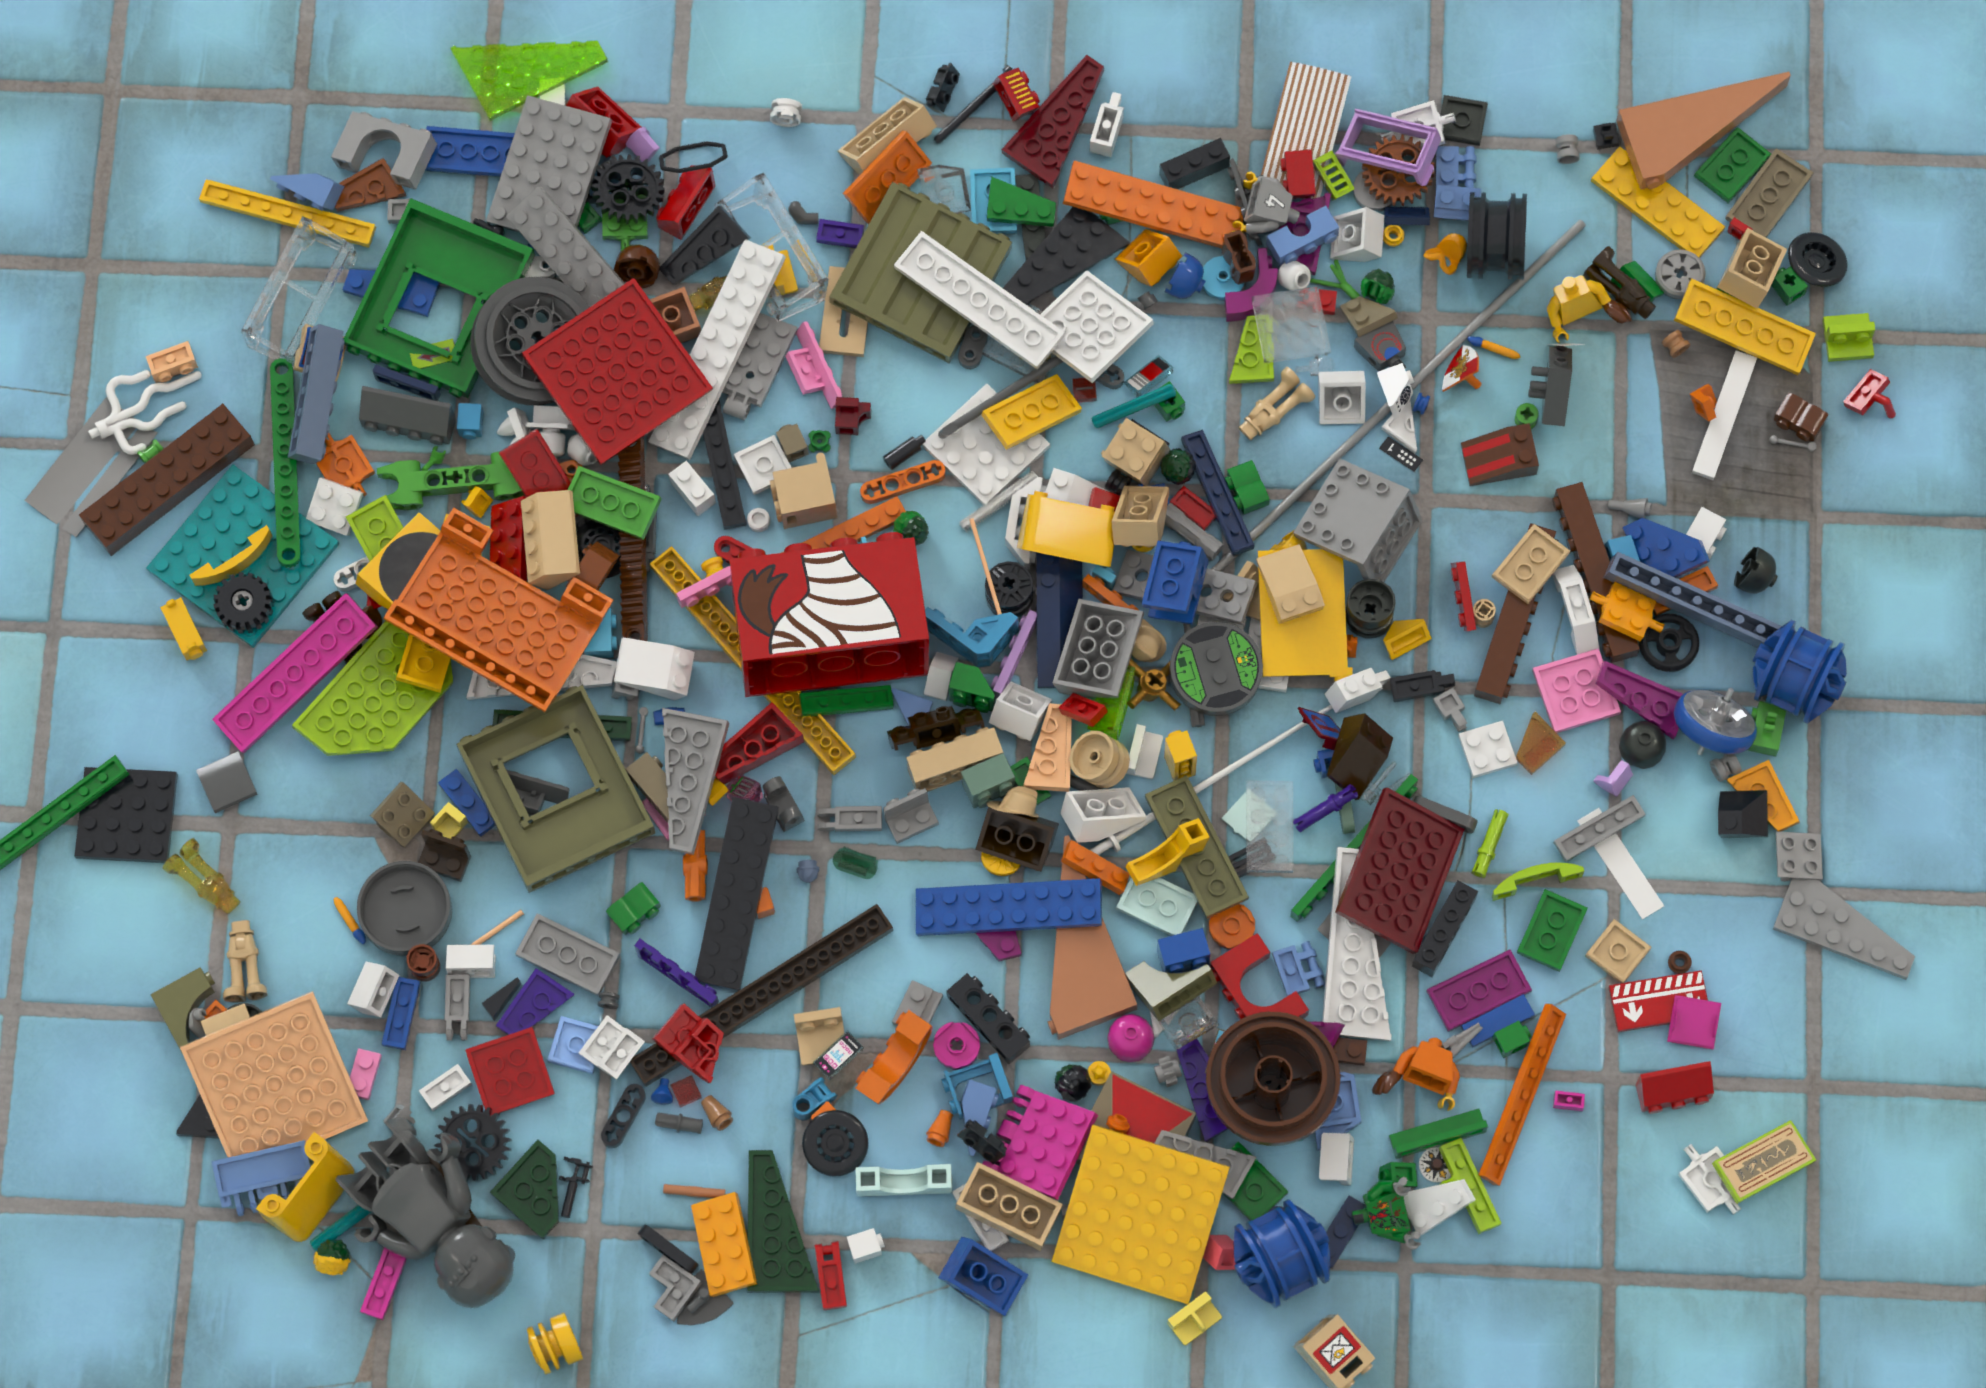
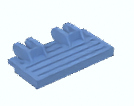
M306 1140L211 1161L222 1208L232 1206L230 1195H233L238 1216H243L244 1206L240 1193L248 1192L250 1208L253 1213L258 1212L256 1210L258 1204L255 1189L257 1190L258 1199H264L270 1194L279 1195L277 1184H280L283 1199L286 1200L290 1195L287 1182L294 1181L295 1186H297L311 1167L310 1159L304 1150Z

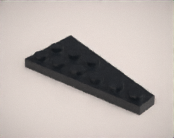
M1072 207L1003 289L1028 305L1039 296L1093 267L1099 261L1112 256L1118 250L1124 249L1130 242L1094 213Z

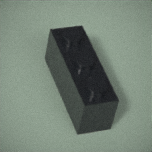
M1218 138L1161 163L1159 175L1165 186L1180 189L1230 167V155L1222 139Z

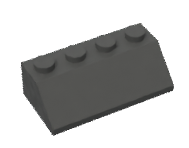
M362 386L359 420L364 429L372 432L377 430L386 431L391 436L406 435L408 438L416 441L425 439L435 445L450 444L456 422L451 404Z

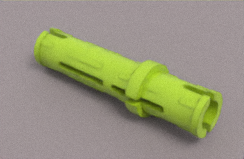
M1500 809L1494 810L1491 823L1481 848H1478L1477 860L1471 871L1473 875L1479 878L1486 877L1491 860L1495 858L1496 854L1494 852L1509 816L1507 812Z

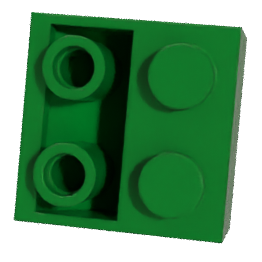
M956 662L949 684L950 701L959 707H966L968 705L975 707L976 710L982 713L992 712L995 706V694L980 669Z

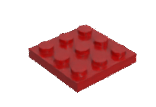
M533 1027L465 1049L485 1110L488 1107L492 1108L491 1116L495 1113H501L555 1094Z

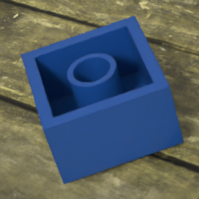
M1203 928L1157 940V954L1162 972L1184 973L1198 969L1205 964H1208V966L1210 964V951Z

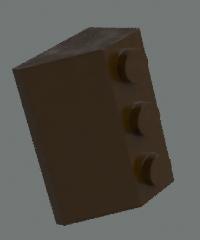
M988 807L975 850L1042 872L1052 848L1059 823L1042 817L1036 818L1025 814L1006 813Z

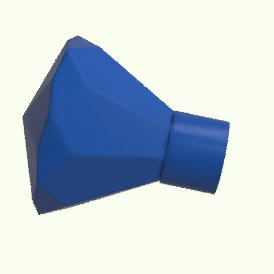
M660 1079L659 1087L651 1095L653 1102L661 1105L673 1102V1096L669 1089V1079Z

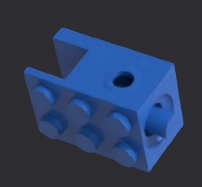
M1157 541L1142 600L1143 608H1150L1149 618L1193 625L1209 562L1202 547L1192 546V544L1183 541L1179 542V544Z

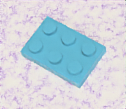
M1015 168L970 169L972 222L977 225L982 223L988 226L990 231L995 234H1016L1017 224L987 221L991 176L1015 186Z

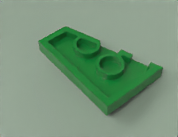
M991 176L987 221L1054 227L1056 202Z

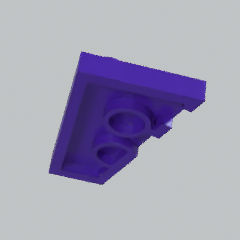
M535 968L496 1027L507 1035L533 1027L575 994Z

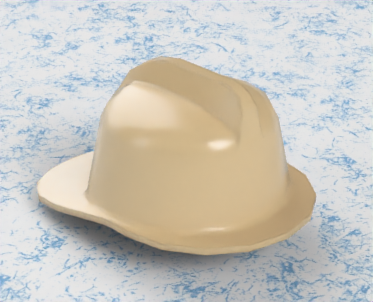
M1142 619L1132 656L1139 661L1154 662L1164 655L1167 643L1164 636L1144 619Z
M1024 786L1011 788L1002 801L987 802L988 807L1001 812L1039 817L1035 813L1037 792Z

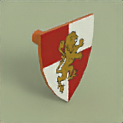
M1462 345L1455 354L1444 375L1443 392L1463 380H1466L1474 389H1478L1482 383L1473 375L1479 371V356L1473 348Z

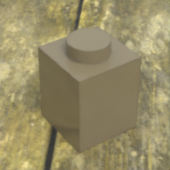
M797 423L785 425L776 432L778 443L789 463L809 455L807 444Z

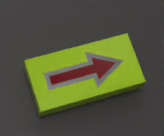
M452 338L433 343V345L452 352L454 341ZM410 353L413 366L420 369L449 362L453 357L450 355L448 359L438 355Z

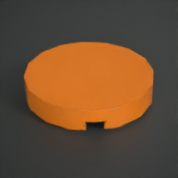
M1238 904L1210 917L1209 933L1213 941L1220 947L1232 949L1254 935L1255 919L1251 911L1244 905Z

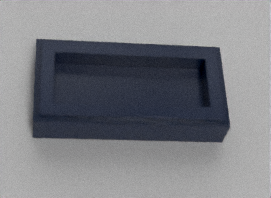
M1385 207L1384 223L1385 225H1430L1429 208Z

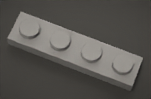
M1634 795L1554 840L1553 843L1565 862L1645 817L1646 814Z

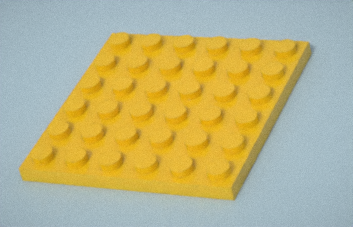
M1093 1124L1052 1262L1189 1304L1230 1166Z

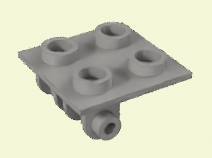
M1776 832L1777 877H1780L1781 881H1790V878L1822 880L1821 834Z

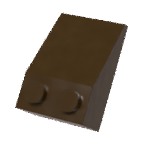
M1365 713L1344 717L1327 777L1341 789L1351 784L1356 789L1353 793H1358V797L1354 798V800H1359L1388 758L1393 737Z

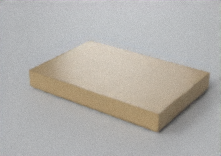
M1533 524L1495 570L1492 578L1529 604L1571 551Z

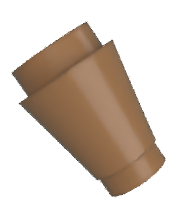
M712 1095L702 1100L701 1105L713 1128L721 1131L733 1122L732 1113Z

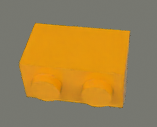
M1145 229L1115 260L1140 283L1152 287L1161 280L1162 276L1169 269L1176 266L1177 261L1182 255L1168 236Z

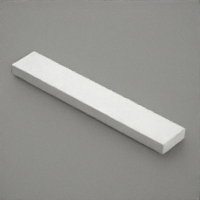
M1735 351L1714 409L1716 418L1709 423L1692 470L1693 474L1714 480L1757 357Z

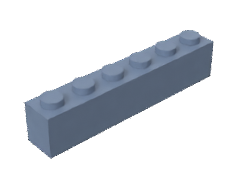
M321 324L310 328L288 458L315 464L325 456L326 447L324 442L330 430L328 419L333 411L332 396L337 389L336 373H338L341 366L339 355L345 342L343 339L344 331Z

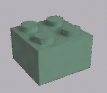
M1004 753L961 771L962 786L973 809L987 807V802L999 797L1003 799L1011 788L1016 787L1015 776Z

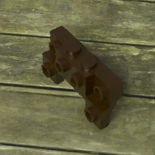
M941 706L934 711L918 712L911 717H907L909 726H897L893 730L887 731L889 744L895 751L898 750V745L913 742L916 749H920L940 742L951 741L961 735L960 729L962 733H966V727L977 725L978 727L985 728L980 711L975 708H967L959 713H955L952 706Z

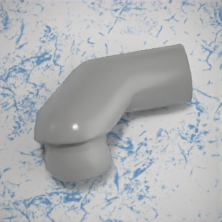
M194 1008L189 1014L188 1028L200 1039L206 1036L201 1021L205 1019L204 1016H207V1013L203 1008Z

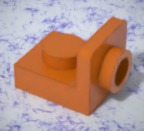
M1706 384L1690 393L1696 413L1707 421L1716 418L1714 408L1717 401L1711 385Z

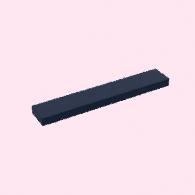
M1200 430L1182 436L1183 446L1186 451L1193 455L1196 462L1195 473L1232 556L1253 550L1255 545L1204 431Z

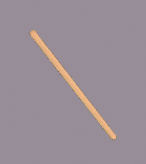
M971 518L969 521L996 612L999 615L1002 612L974 518Z

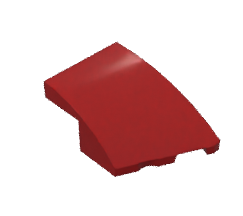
M682 1003L652 1039L695 1075L707 1083L712 1082L715 1063L719 1056L718 1050L724 1033L708 1018L701 1019L685 1003Z

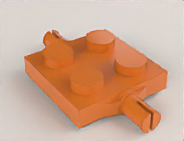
M329 432L327 438H325V456L316 465L324 478L355 490H360L365 497L367 493L361 483L375 474L372 466L352 434L343 440L334 441Z

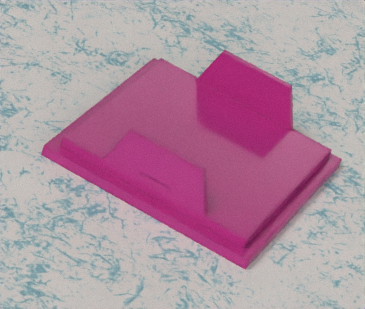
M1675 995L1667 1042L1714 1050L1722 1003Z

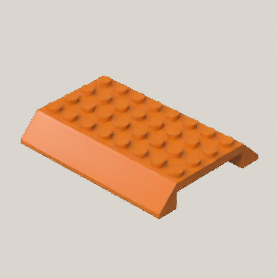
M453 507L444 521L439 535L397 600H394L383 619L546 712L601 625L613 599L575 577L569 583L560 601L481 556L494 530Z

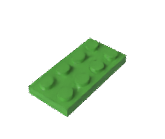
M578 466L568 490L573 491L574 512L576 515L644 540L662 500L658 495Z

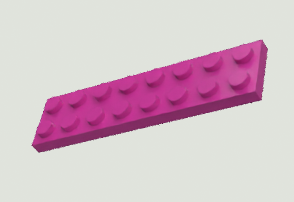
M345 593L212 720L242 753H245L378 626L350 595Z

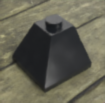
M1767 790L1720 791L1718 835L1721 838L1768 837Z

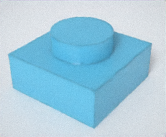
M1096 565L1092 571V577H1099L1105 583V587L1110 590L1113 589L1116 582L1115 572L1109 567Z

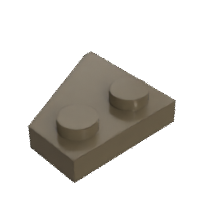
M1361 296L1340 305L1343 315L1358 337L1398 318L1395 310Z

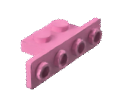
M807 321L802 322L796 332L802 349L789 351L785 357L802 394L822 390L830 408H836V397H842L841 389L833 378L832 370L826 363L823 350L815 339L813 329L810 328Z

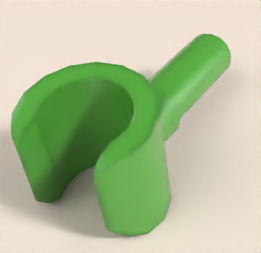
M434 446L429 461L421 470L426 471L434 464H441L446 451L439 453L437 452L438 446Z

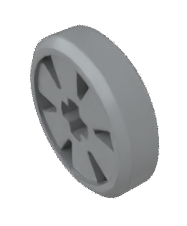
M1673 250L1666 253L1659 260L1655 270L1657 285L1664 294L1675 299L1683 298L1691 279L1704 283L1706 275L1701 259L1687 250ZM1680 270L1683 271L1685 276L1681 278L1676 277Z

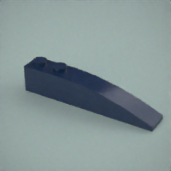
M1036 552L1038 688H1056L1053 685L1054 676L1078 599H1083L1082 561Z

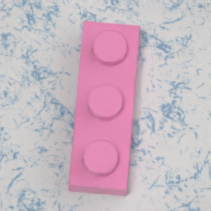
M730 566L676 593L677 601L681 608L694 606L700 601L699 599L707 595H715L720 591V588L726 585L732 586Z

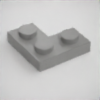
M662 1255L649 1273L652 1278L667 1287L654 1305V1308L674 1322L702 1282L664 1255Z

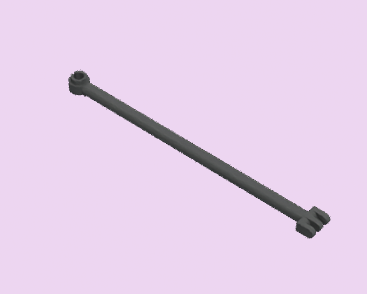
M1148 291L1137 298L1139 303L1134 306L1144 311L1158 300L1154 294H1150ZM1057 356L1048 360L1038 370L1034 369L942 428L938 432L939 438L944 439L980 416L983 410L1005 400L1063 361Z

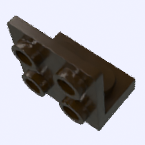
M434 829L429 831L423 830L421 835L425 846L418 863L428 866L439 875L462 882L471 859L467 845L464 844L465 841L453 836L451 839L443 837L441 832Z

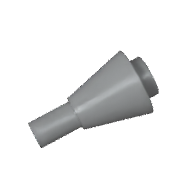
M1648 498L1625 500L1624 502L1609 500L1608 509L1621 510L1640 519L1650 516L1652 503L1648 502Z

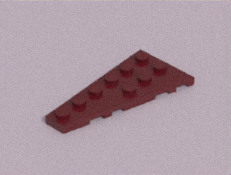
M1086 55L1001 149L1002 154L1054 189L1104 73V66Z

